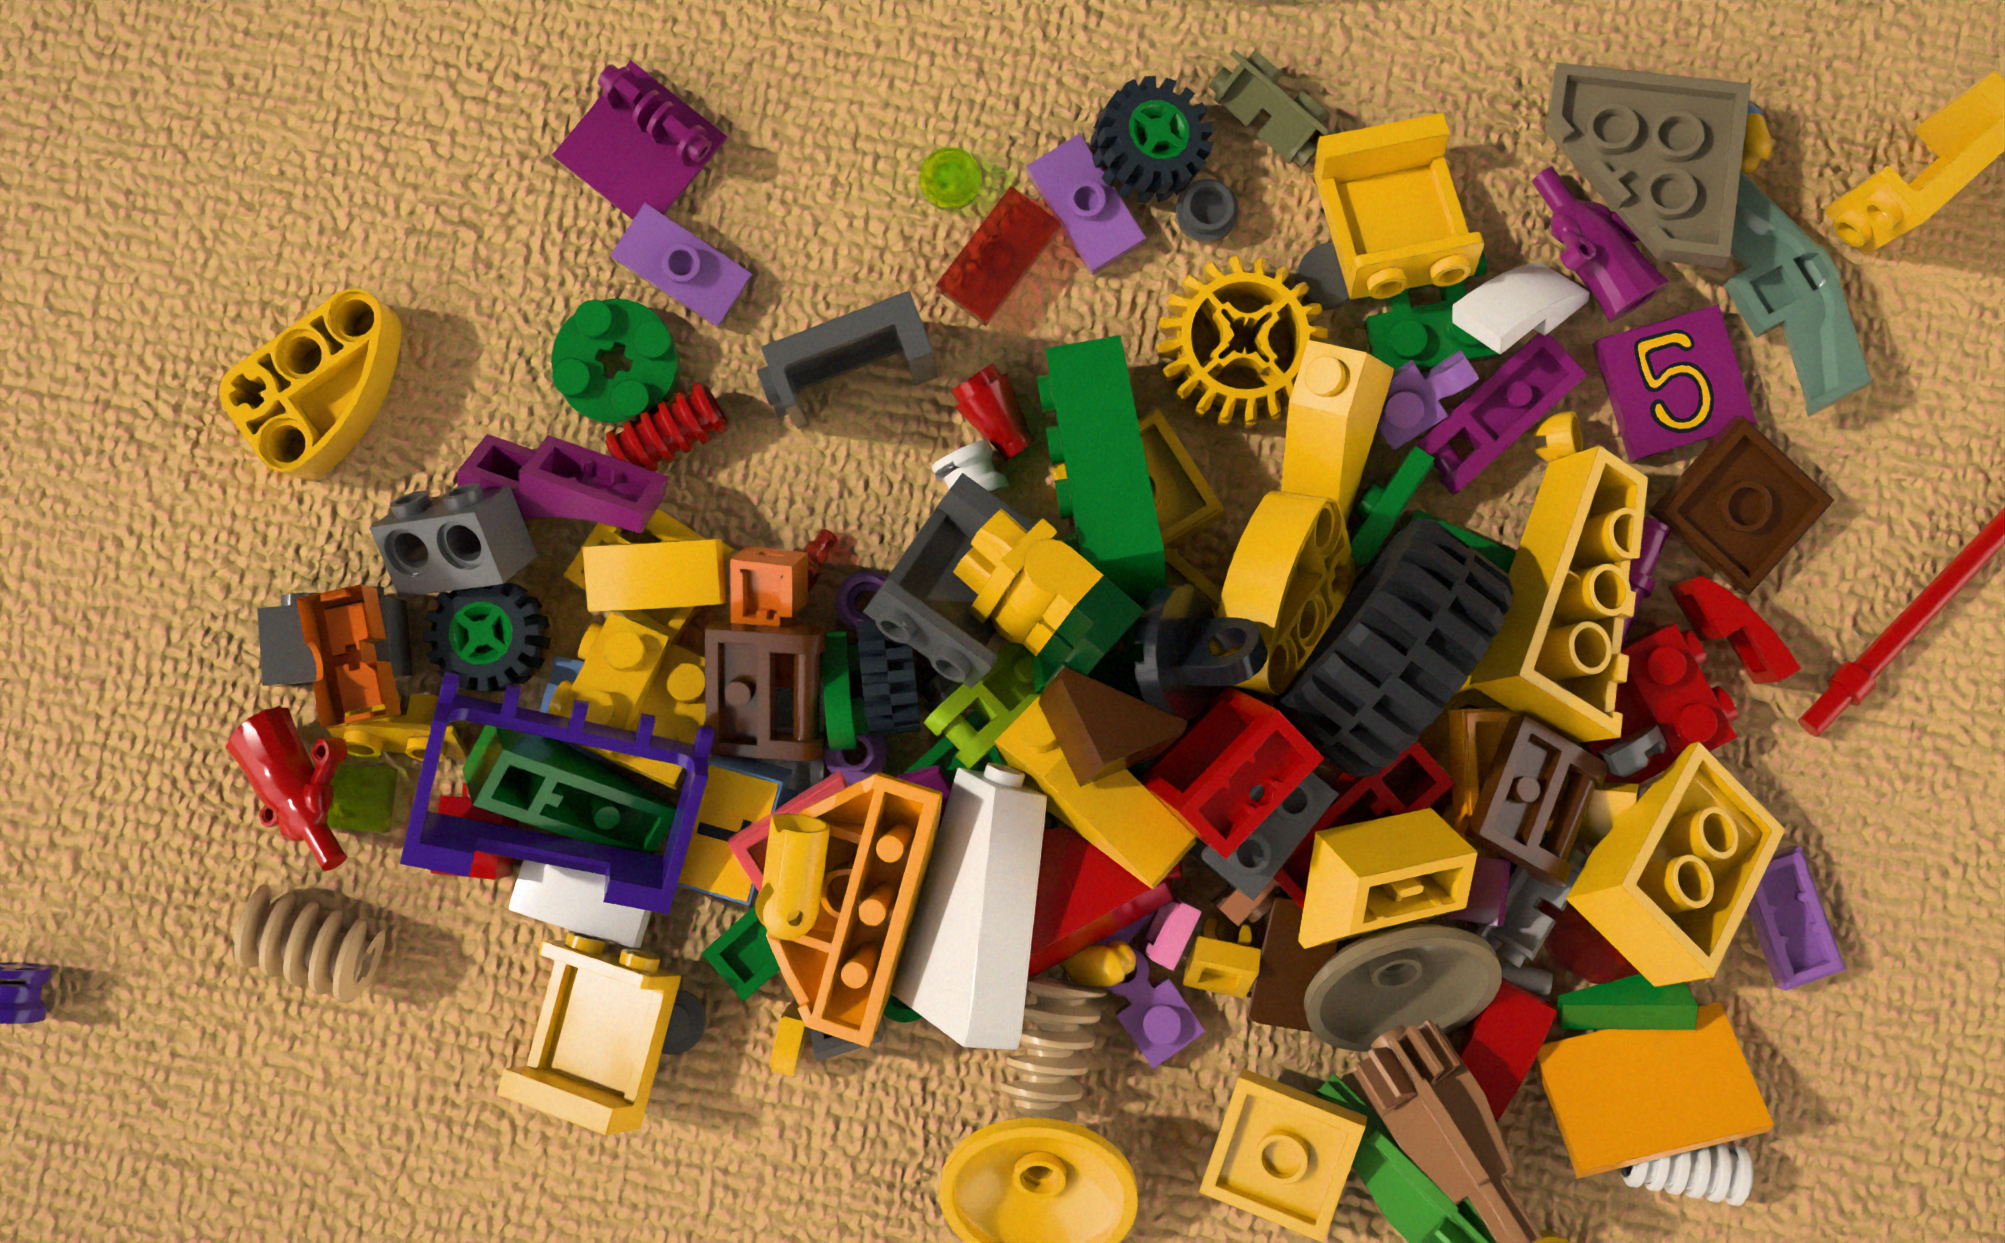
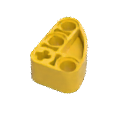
M361 289L343 290L236 364L223 376L219 386V399L222 406L256 455L268 468L300 480H315L325 475L342 461L363 438L379 413L396 369L402 337V324L399 317L390 307L369 292ZM373 311L374 322L372 328L366 334L355 337L354 325L361 314ZM320 347L322 358L319 366L314 371L304 374L303 361L305 356L311 350ZM264 387L266 389L259 393L263 397L264 402L256 408L254 405L261 402L256 394ZM303 434L305 438L304 452L297 460L290 463L287 457L288 445L294 437Z
M1274 490L1269 491L1263 497L1251 516L1231 561L1222 589L1216 618L1238 617L1249 619L1255 623L1267 647L1268 656L1266 663L1256 675L1249 680L1231 686L1277 696L1283 694L1290 687L1349 595L1354 581L1355 563L1354 559L1350 556L1352 549L1342 510L1336 500ZM1242 646L1229 649L1220 657L1229 656L1237 652Z

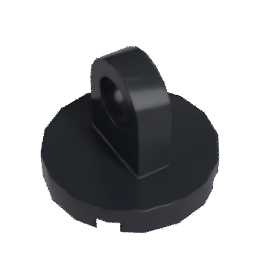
M1190 584L1161 586L1153 590L1142 606L1144 612L1137 620L1134 638H1136L1135 644H1144V662H1135V676L1142 697L1147 704L1179 718L1190 719L1203 711L1212 696L1214 686L1236 685L1249 680L1262 669L1267 661L1268 650L1257 625L1244 618H1215L1210 602L1197 587ZM1242 646L1237 652L1229 656L1220 657L1227 650Z

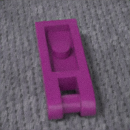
M1538 332L1451 411L1447 418L1440 421L1413 447L1417 446L1435 458L1433 466L1444 476L1440 483L1452 495H1455L1576 386L1587 373L1549 333L1543 336ZM1458 432L1475 448L1464 460L1447 443Z

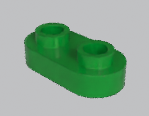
M847 631L826 633V651L822 652L824 705L830 751L857 749V735L869 734L864 697L854 696L853 681L862 680L858 642L849 643Z

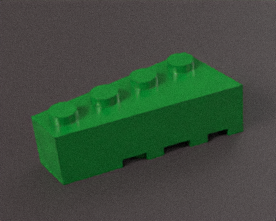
M1121 335L1045 348L1049 374L1037 376L1043 414L1055 412L1057 425L1045 427L1052 466L1064 464L1067 479L1055 480L1061 519L1073 518L1076 534L1064 536L1065 544L1073 548L1139 606H1143L1154 589L1167 586L1165 555Z

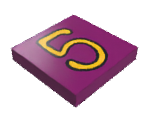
M1719 304L1601 338L1592 343L1629 462L1715 438L1734 416H1744L1751 424H1757Z

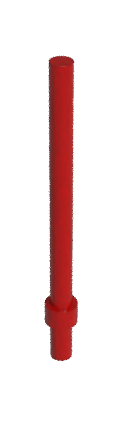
M2005 507L1854 662L1845 661L1827 680L1829 688L1798 719V723L1805 731L1815 737H1819L1850 704L1858 706L1877 687L1875 678L2005 545Z

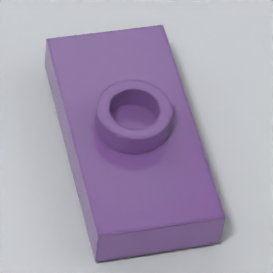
M1079 133L1027 165L1026 173L1093 276L1143 245L1146 237L1113 185L1110 184L1108 186L1101 178L1104 171L1101 167L1095 168L1092 160L1094 155Z
M646 203L643 204L610 255L613 260L717 328L720 327L752 278V273Z
M1791 845L1775 851L1747 909L1775 986L1786 991L1844 971L1846 968L1802 848Z

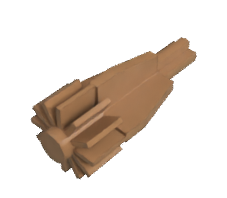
M1427 1020L1418 1028L1415 1024H1412L1407 1030L1404 1026H1397L1379 1036L1371 1044L1372 1049L1367 1052L1370 1057L1357 1062L1355 1065L1357 1070L1353 1074L1400 1149L1455 1205L1468 1198L1496 1243H1536L1541 1240V1234L1503 1178L1514 1171L1486 1095L1438 1023Z

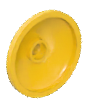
M1030 1116L1008 1119L988 1125L962 1140L950 1153L943 1166L939 1199L947 1223L965 1243H1119L1129 1232L1135 1220L1138 1207V1187L1133 1169L1127 1159L1104 1137L1066 1120Z

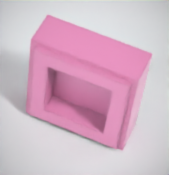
M1173 895V901L1155 910L1141 939L1139 950L1152 961L1174 971L1202 911Z

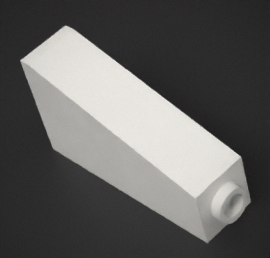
M987 763L985 772L963 768L957 769L891 994L963 1047L1017 1050L1022 1034L1047 796L1023 784L1025 773L996 763Z

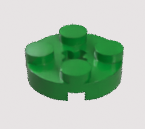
M611 298L603 301L593 299L579 305L575 314L568 318L559 330L551 355L553 384L570 406L585 418L611 427H623V423L629 420H640V414L645 411H649L652 414L658 412V404L663 401L668 403L678 386L681 373L679 351L675 345L673 335L663 321L651 309L627 299ZM616 347L625 348L624 356L632 362L629 372L619 370L615 374L614 379L605 377L607 368L601 363L602 357L605 353H612Z

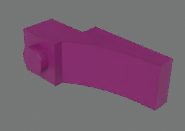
M486 434L458 469V486L475 482L480 483L483 490L510 486L523 520L537 517L575 518L617 526L640 534L665 498L668 476L547 435L535 451Z

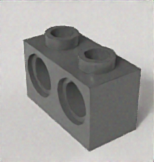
M468 483L449 490L443 496L431 498L428 491L424 490L409 493L391 502L392 512L369 527L399 597L504 584L537 557L510 486L483 490L480 483Z

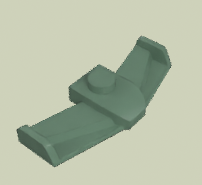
M1741 171L1731 255L1746 270L1732 276L1723 286L1755 338L1782 326L1807 404L1805 409L1808 417L1859 391L1870 384L1872 379L1839 281L1841 276L1840 270L1823 245L1816 244Z

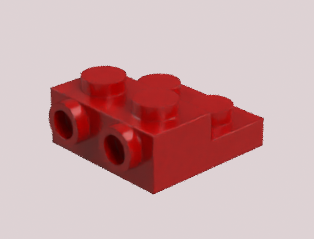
M1676 623L1659 625L1628 641L1625 647L1621 648V654L1629 656L1627 681L1617 684L1614 712L1623 714L1621 737L1580 742L1582 749L1599 758L1597 751L1653 723H1657L1668 744L1665 751L1647 757L1646 766L1626 777L1608 772L1605 779L1607 782L1640 784L1665 771L1689 744L1700 742L1710 752L1737 738L1730 723L1738 718V713L1727 692L1719 686L1711 688L1699 666L1706 663L1707 657L1701 642L1695 634L1688 629L1680 632Z

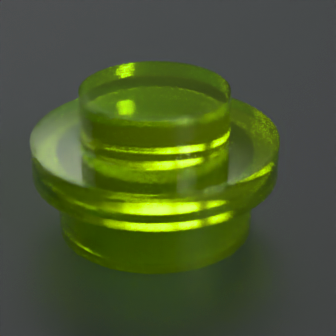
M956 147L938 149L932 152L921 165L919 172L920 189L925 199L938 209L945 211L962 209L971 204L980 191V167L974 157L963 149Z

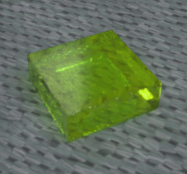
M340 763L330 783L333 786V799L326 822L329 828L377 833L390 832L398 769Z

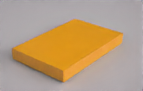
M1720 1001L1698 1007L1695 1030L1604 1029L1543 1044L1534 1060L1577 1179L1766 1133L1774 1126Z

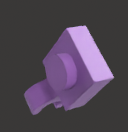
M1462 350L1447 357L1423 375L1413 360H1410L1394 371L1377 425L1393 451L1448 417L1446 410L1439 401L1440 399L1464 390L1479 379Z

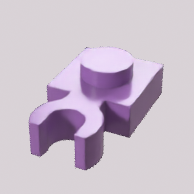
M1131 945L1130 947L1136 956L1134 974L1117 985L1106 987L1115 994L1126 996L1129 1000L1127 1004L1115 1011V1014L1154 1069L1206 1031L1167 975L1151 986L1147 980L1149 976L1147 960L1139 949Z

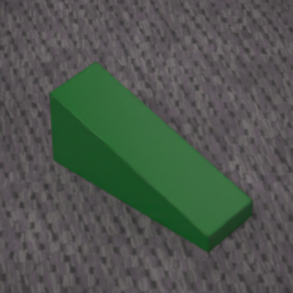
M1640 973L1558 995L1557 1021L1562 1029L1695 1030L1698 1004L1685 982L1654 987Z

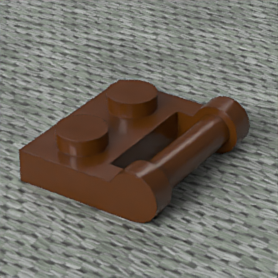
M711 622L705 628L706 727L714 728L710 755L791 761H816L825 757L826 735L819 732L820 653L826 651V628L818 625L783 627ZM776 653L794 654L793 732L791 733L776 732Z
M1526 715L1510 717L1464 835L1528 870L1527 873L1534 879L1551 886L1565 887L1572 870V866L1567 863L1594 789L1595 787H1603L1609 766L1603 760ZM1567 775L1570 778L1544 848H1541L1539 846L1564 778Z

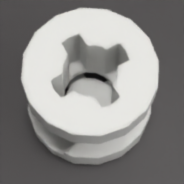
M988 440L978 441L962 447L941 458L931 466L937 480L945 482L948 489L951 488L961 473L967 475L994 496L1001 494L1010 486L1005 475L994 469L990 460L993 450Z

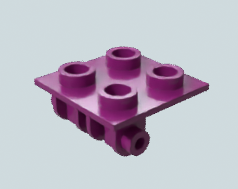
M632 60L620 69L611 64L602 71L597 83L604 89L603 94L552 156L632 220L644 203L665 215L728 137Z

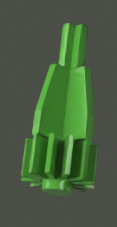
M1334 1073L1314 1093L1316 1097L1368 1116L1352 1167L1388 1222L1409 1243H1496L1469 1199L1467 1198L1458 1205H1455L1400 1149L1383 1120L1338 1075Z

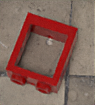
M1227 686L1137 780L1191 833L1226 860L1321 763L1324 757L1278 709ZM1255 785H1261L1263 795L1257 800H1252L1250 790Z

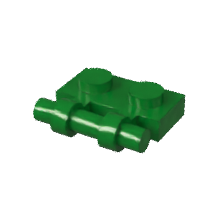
M1483 251L1474 276H1469L1466 279L1487 274V261ZM1464 280L1451 286H1438L1442 302L1411 307L1409 290L1433 286L1434 284L1404 289L1401 293L1384 299L1387 313L1368 316L1364 321L1371 355L1395 370L1413 360L1421 373L1428 372L1444 359L1462 350L1469 363L1499 358L1501 356L1452 323L1453 304L1466 296ZM1368 296V297H1363V298H1361V299L1363 300V299H1368V298H1372V297H1371V296Z

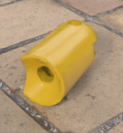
M789 813L771 815L762 889L758 893L755 910L760 923L766 927L771 935L778 939H797L806 934L816 922L830 834V825L821 819Z

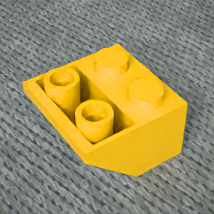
M1432 808L1316 831L1298 942L1304 949L1371 934L1390 927L1419 923L1465 909L1478 852Z

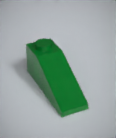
M485 725L462 768L473 806L575 840L641 853L655 854L673 822L677 809L675 804L559 740Z

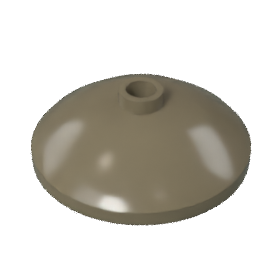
M1432 923L1390 927L1356 940L1327 960L1306 990L1304 1010L1311 1030L1322 1041L1341 1049L1368 1052L1372 1049L1371 1044L1379 1036L1397 1026H1404L1407 1030L1412 1024H1415L1418 1028L1425 1021L1431 1020L1433 1023H1438L1445 1035L1464 1026L1478 1016L1494 999L1501 985L1502 969L1492 946L1480 936L1466 930Z

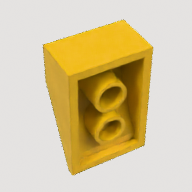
M1700 742L1692 743L1686 747L1592 850L1566 900L1654 987L1714 977L1785 829Z

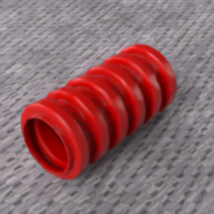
M698 382L692 386L693 393L687 396L684 392L676 394L675 403L669 405L666 401L658 404L659 411L652 415L649 411L641 413L642 421L637 424L629 420L623 423L624 431L618 434L615 430L607 432L605 443L613 458L655 472L659 469L658 462L665 460L667 463L675 461L676 452L682 450L687 454L693 451L692 443L699 440L702 444L710 441L709 434L717 431L720 435L727 432L726 425L728 422L709 388Z

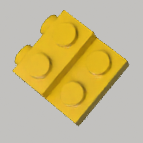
M610 612L603 626L596 622L592 623L585 632L578 650V657L585 660L574 683L563 680L559 684L551 698L548 713L570 718L575 699L589 701L585 718L587 722L636 732L641 713L655 716L653 736L695 744V737L700 726H706L705 658L672 644L670 637L613 612ZM571 743L675 790L678 789L687 771L685 768L672 763Z

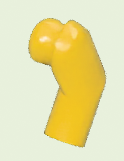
M1114 940L1108 946H1090L1060 962L1059 965L1078 985L1114 986L1124 980V975L1131 973L1135 969L1136 956L1133 949L1126 942Z

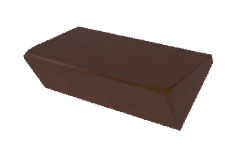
M1285 890L1275 896L1261 952L1259 973L1254 982L1246 1019L1259 1024L1313 1032L1308 1024L1304 1010L1305 993L1319 969L1338 952L1340 941L1304 949L1298 942L1303 910Z

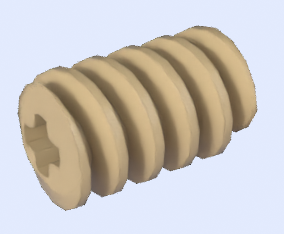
M265 884L260 885L246 903L234 929L233 945L236 962L241 967L247 969L259 965L260 971L269 977L280 976L284 973L285 980L295 986L304 985L308 981L309 988L314 993L320 995L326 994L333 989L334 997L342 1003L352 1002L361 995L370 983L379 964L385 944L386 931H380L371 942L366 941L368 924L366 920L360 918L356 920L347 933L341 932L344 915L343 912L338 910L332 911L322 925L318 924L320 906L313 901L307 903L298 916L293 915L296 898L291 893L283 894L273 908L269 906L272 895L271 887Z
M1054 977L1027 980V989L1040 997L1039 1004L1024 1006V1017L1034 1023L1033 1029L1022 1030L1020 1044L1028 1048L1027 1054L1007 1056L1006 1060L1007 1065L1022 1074L1021 1080L1001 1082L1000 1090L1016 1100L1014 1108L1019 1112L1032 1117H1050L1074 1123L1077 1120V1112L1065 1102L1076 1101L1082 1098L1083 1086L1070 1076L1083 1075L1089 1069V1061L1075 1050L1089 1049L1094 1047L1095 1035L1080 1024L1095 1023L1100 1021L1101 1010L1086 999L1105 996L1106 991L1092 986H1081L1074 981Z

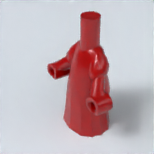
M277 706L262 710L249 717L242 725L237 727L229 737L225 747L228 754L240 765L256 795L265 804L259 814L261 824L265 827L279 826L281 835L295 842L305 841L323 871H329L340 866L347 856L326 822L333 799V786L330 783L340 762H343L347 756L346 742L339 737L320 738L314 744L311 751V757L316 763L314 768L297 732L289 708Z

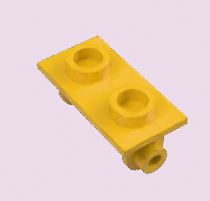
M397 693V695H398V700H399V705H400L402 698H401L400 694ZM411 694L406 715H397L351 726L327 729L333 737L342 738L346 742L347 753L374 758L380 756L381 752L406 753L413 759L423 761L439 696ZM385 704L348 711V713H345V717L384 710ZM452 721L448 723L439 762L443 761L445 756L467 758L468 751L457 734L456 728L466 729L469 721Z

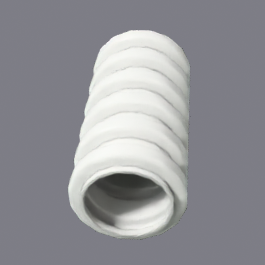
M1722 1143L1620 1168L1621 1175L1627 1186L1638 1188L1644 1183L1646 1189L1658 1192L1664 1187L1669 1194L1679 1195L1684 1191L1691 1198L1699 1199L1704 1195L1709 1201L1719 1203L1725 1199L1727 1204L1740 1206L1745 1202L1753 1184V1164L1748 1151L1744 1147L1734 1145L1728 1149Z

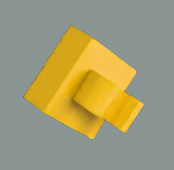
M1209 917L1200 935L1197 936L1185 962L1182 985L1245 999L1259 973L1261 949L1249 947L1252 941V932L1247 925H1241L1236 935L1235 943L1218 940L1215 935L1217 919Z

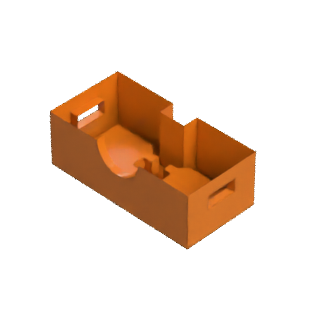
M747 545L730 559L731 623L783 627L808 625L796 622V614L808 603V553ZM776 653V687L790 689L794 687V654Z
M359 584L296 598L304 643L310 647L316 663L317 675L316 680L312 684L321 728H341L401 715L391 662L377 660L374 646L375 642L387 640L377 588ZM363 599L365 602L324 610V608L354 602ZM385 704L384 710L345 717V713H348V711Z

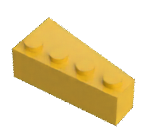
M1600 445L1548 463L1508 574L1514 591L1512 605L1503 617L1505 621L1499 632L1489 643V649L1481 661L1476 664L1469 683L1472 687L1520 716L1526 715L1572 743L1621 737L1623 714L1614 712L1617 684L1627 681L1629 656L1621 654L1624 619L1631 618L1634 615L1636 592L1631 591L1629 570L1630 561L1640 558L1648 477Z

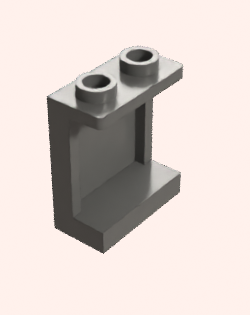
M910 290L761 346L768 366L757 370L770 406L774 407L778 418L789 415L797 429L809 425L799 398V392L802 389L902 352L915 386L938 378L933 349Z
M961 473L938 503L863 612L875 620L878 629L885 636L896 642L909 644L930 659L931 665L940 675L954 682H962L971 689L992 669L998 659L996 654L1006 639L1000 636L993 627L991 617L982 624L968 611L978 594L954 574L953 571L961 559L973 547L970 543L976 533L1001 508L1028 532L1035 525L967 475Z
M1311 772L1226 860L1197 837V843L1188 852L1227 884L1254 901L1339 794ZM1255 785L1250 790L1252 800H1257L1263 795L1261 785Z

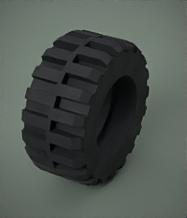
M1429 519L1413 520L1406 529L1400 530L1393 540L1383 547L1370 565L1355 579L1352 589L1339 612L1290 687L1283 694L1275 696L1273 707L1278 709L1322 756L1349 776L1367 778L1379 774L1382 767L1387 768L1395 762L1399 754L1403 750H1408L1418 740L1422 731L1436 720L1444 710L1443 707L1454 694L1458 693L1467 681V676L1474 666L1481 661L1489 649V643L1502 627L1505 621L1503 617L1510 610L1513 602L1512 595L1514 591L1508 574L1437 521Z

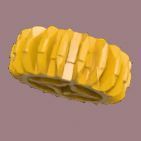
M1236 255L1230 257L1227 263V275L1225 276L1214 262H1209L1204 266L1203 277L1205 283L1191 274L1187 275L1182 282V287L1187 297L1172 293L1167 300L1166 306L1176 316L1161 317L1157 327L1158 331L1172 337V339H1166L1157 344V356L1177 358L1176 361L1168 364L1163 369V379L1165 381H1173L1180 377L1185 379V382L1176 391L1175 398L1179 402H1183L1195 392L1201 399L1195 408L1194 414L1202 418L1208 412L1211 404L1220 407L1217 417L1218 425L1224 427L1230 423L1234 410H1240L1243 426L1245 428H1252L1257 420V407L1260 408L1264 417L1269 422L1277 421L1281 416L1279 401L1286 407H1289V400L1307 341L1324 342L1328 337L1327 328L1309 326L1308 324L1322 313L1321 304L1311 303L1303 307L1300 304V301L1309 290L1307 283H1298L1290 291L1283 285L1290 272L1287 266H1281L1274 277L1270 278L1264 275L1266 260L1263 257L1255 259L1250 273L1243 271V263L1240 257ZM1229 297H1246L1262 302L1265 306L1257 312L1244 313L1235 309L1229 302L1222 305L1219 300ZM1200 312L1209 320L1210 323L1207 329L1212 333L1216 341V349L1211 352L1209 358L1201 365L1195 356L1191 340L1192 323ZM1281 320L1287 329L1291 345L1290 360L1285 373L1274 363L1277 355L1272 351L1268 341V335ZM1261 326L1253 339L1254 342L1249 348L1251 354H1247L1244 347L1241 353L1233 350L1222 359L1234 336L1233 331H1237L1239 338L1242 331L1250 335L1256 328ZM1238 370L1245 372L1254 381L1261 379L1266 386L1255 389H1237L1221 384L1215 378L1218 379L1228 371Z

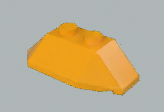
M876 772L803 808L799 812L800 815L818 818L830 825L818 916L812 928L797 939H778L768 931L766 937L784 979L799 1004L797 1009L805 1027L868 1048L872 1044L895 982L937 840L943 792Z

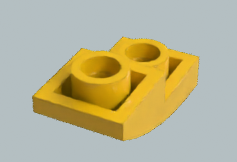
M722 538L583 547L588 612L690 607L727 603Z

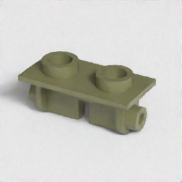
M1233 49L1230 55L1240 64L1233 73L1226 67H1223L1213 78L1209 88L1216 93L1214 101L1224 106L1247 127L1252 124L1263 109L1266 110L1272 117L1258 132L1257 136L1280 154L1288 164L1295 161L1303 168L1316 154L1317 145L1311 141L1319 131L1323 135L1333 134L1323 125L1331 114L1303 90L1293 100L1276 85V82L1283 73L1256 50L1246 59Z

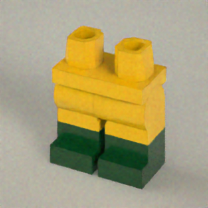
M1001 508L976 533L970 543L973 547L966 553L953 571L954 574L978 594L968 611L982 624L991 617L993 627L1000 636L1011 642L1022 643L1053 672L1052 676L1044 684L1045 687L1064 666L1088 677L1144 612V609L1073 548L1062 541L1053 540L1058 531L1045 519L1042 518L1028 532Z

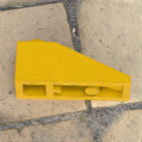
M1313 340L1307 341L1289 400L1281 491L1336 500L1341 507L1345 525L1347 526L1395 370L1394 368L1367 352Z
M1038 696L994 741L1002 765L1025 773L1023 784L1047 796L1046 810L1154 890L1197 843L1196 836L1127 769L1080 787L1038 703L1040 699Z

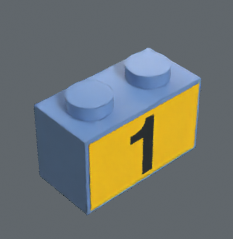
M712 755L708 759V780L677 885L750 906L759 892L729 847L727 838L773 813L777 807L798 795V791L788 789L793 770L749 757Z

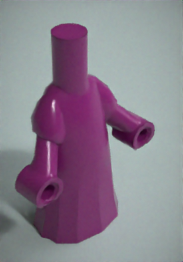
M1553 166L1540 172L1531 181L1553 211L1550 218L1552 236L1566 247V250L1561 254L1562 263L1567 269L1575 271L1602 308L1609 323L1635 311L1669 285V281L1653 267L1632 243L1640 240L1616 212H1610L1609 207L1601 203L1576 199Z

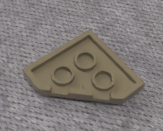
M1556 62L1552 75L1544 130L1658 261L1725 268L1731 255L1751 84Z

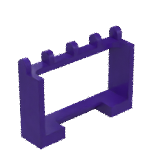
M445 671L432 720L400 864L469 877L475 851L605 875L603 902L669 914L708 780V756L713 742L714 728L700 726L695 737V744L653 736L655 716L641 713L636 732L587 722L585 718L589 701L575 699L570 718L517 707L521 687L507 684L503 704L457 694L459 674ZM452 721H470L672 763L685 768L687 773L663 857L428 811L448 723Z

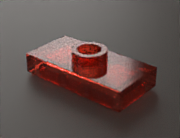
M1010 186L935 285L936 291L987 327L1061 229V222Z

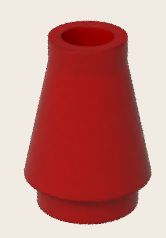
M993 363L951 390L959 403L954 408L998 450L1004 461L1036 441L1028 428L1007 372L1001 376Z

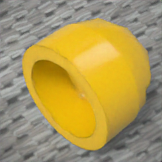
M1575 411L1556 413L1544 417L1533 431V437L1546 435L1547 445L1535 448V452L1547 462L1583 451L1581 427Z

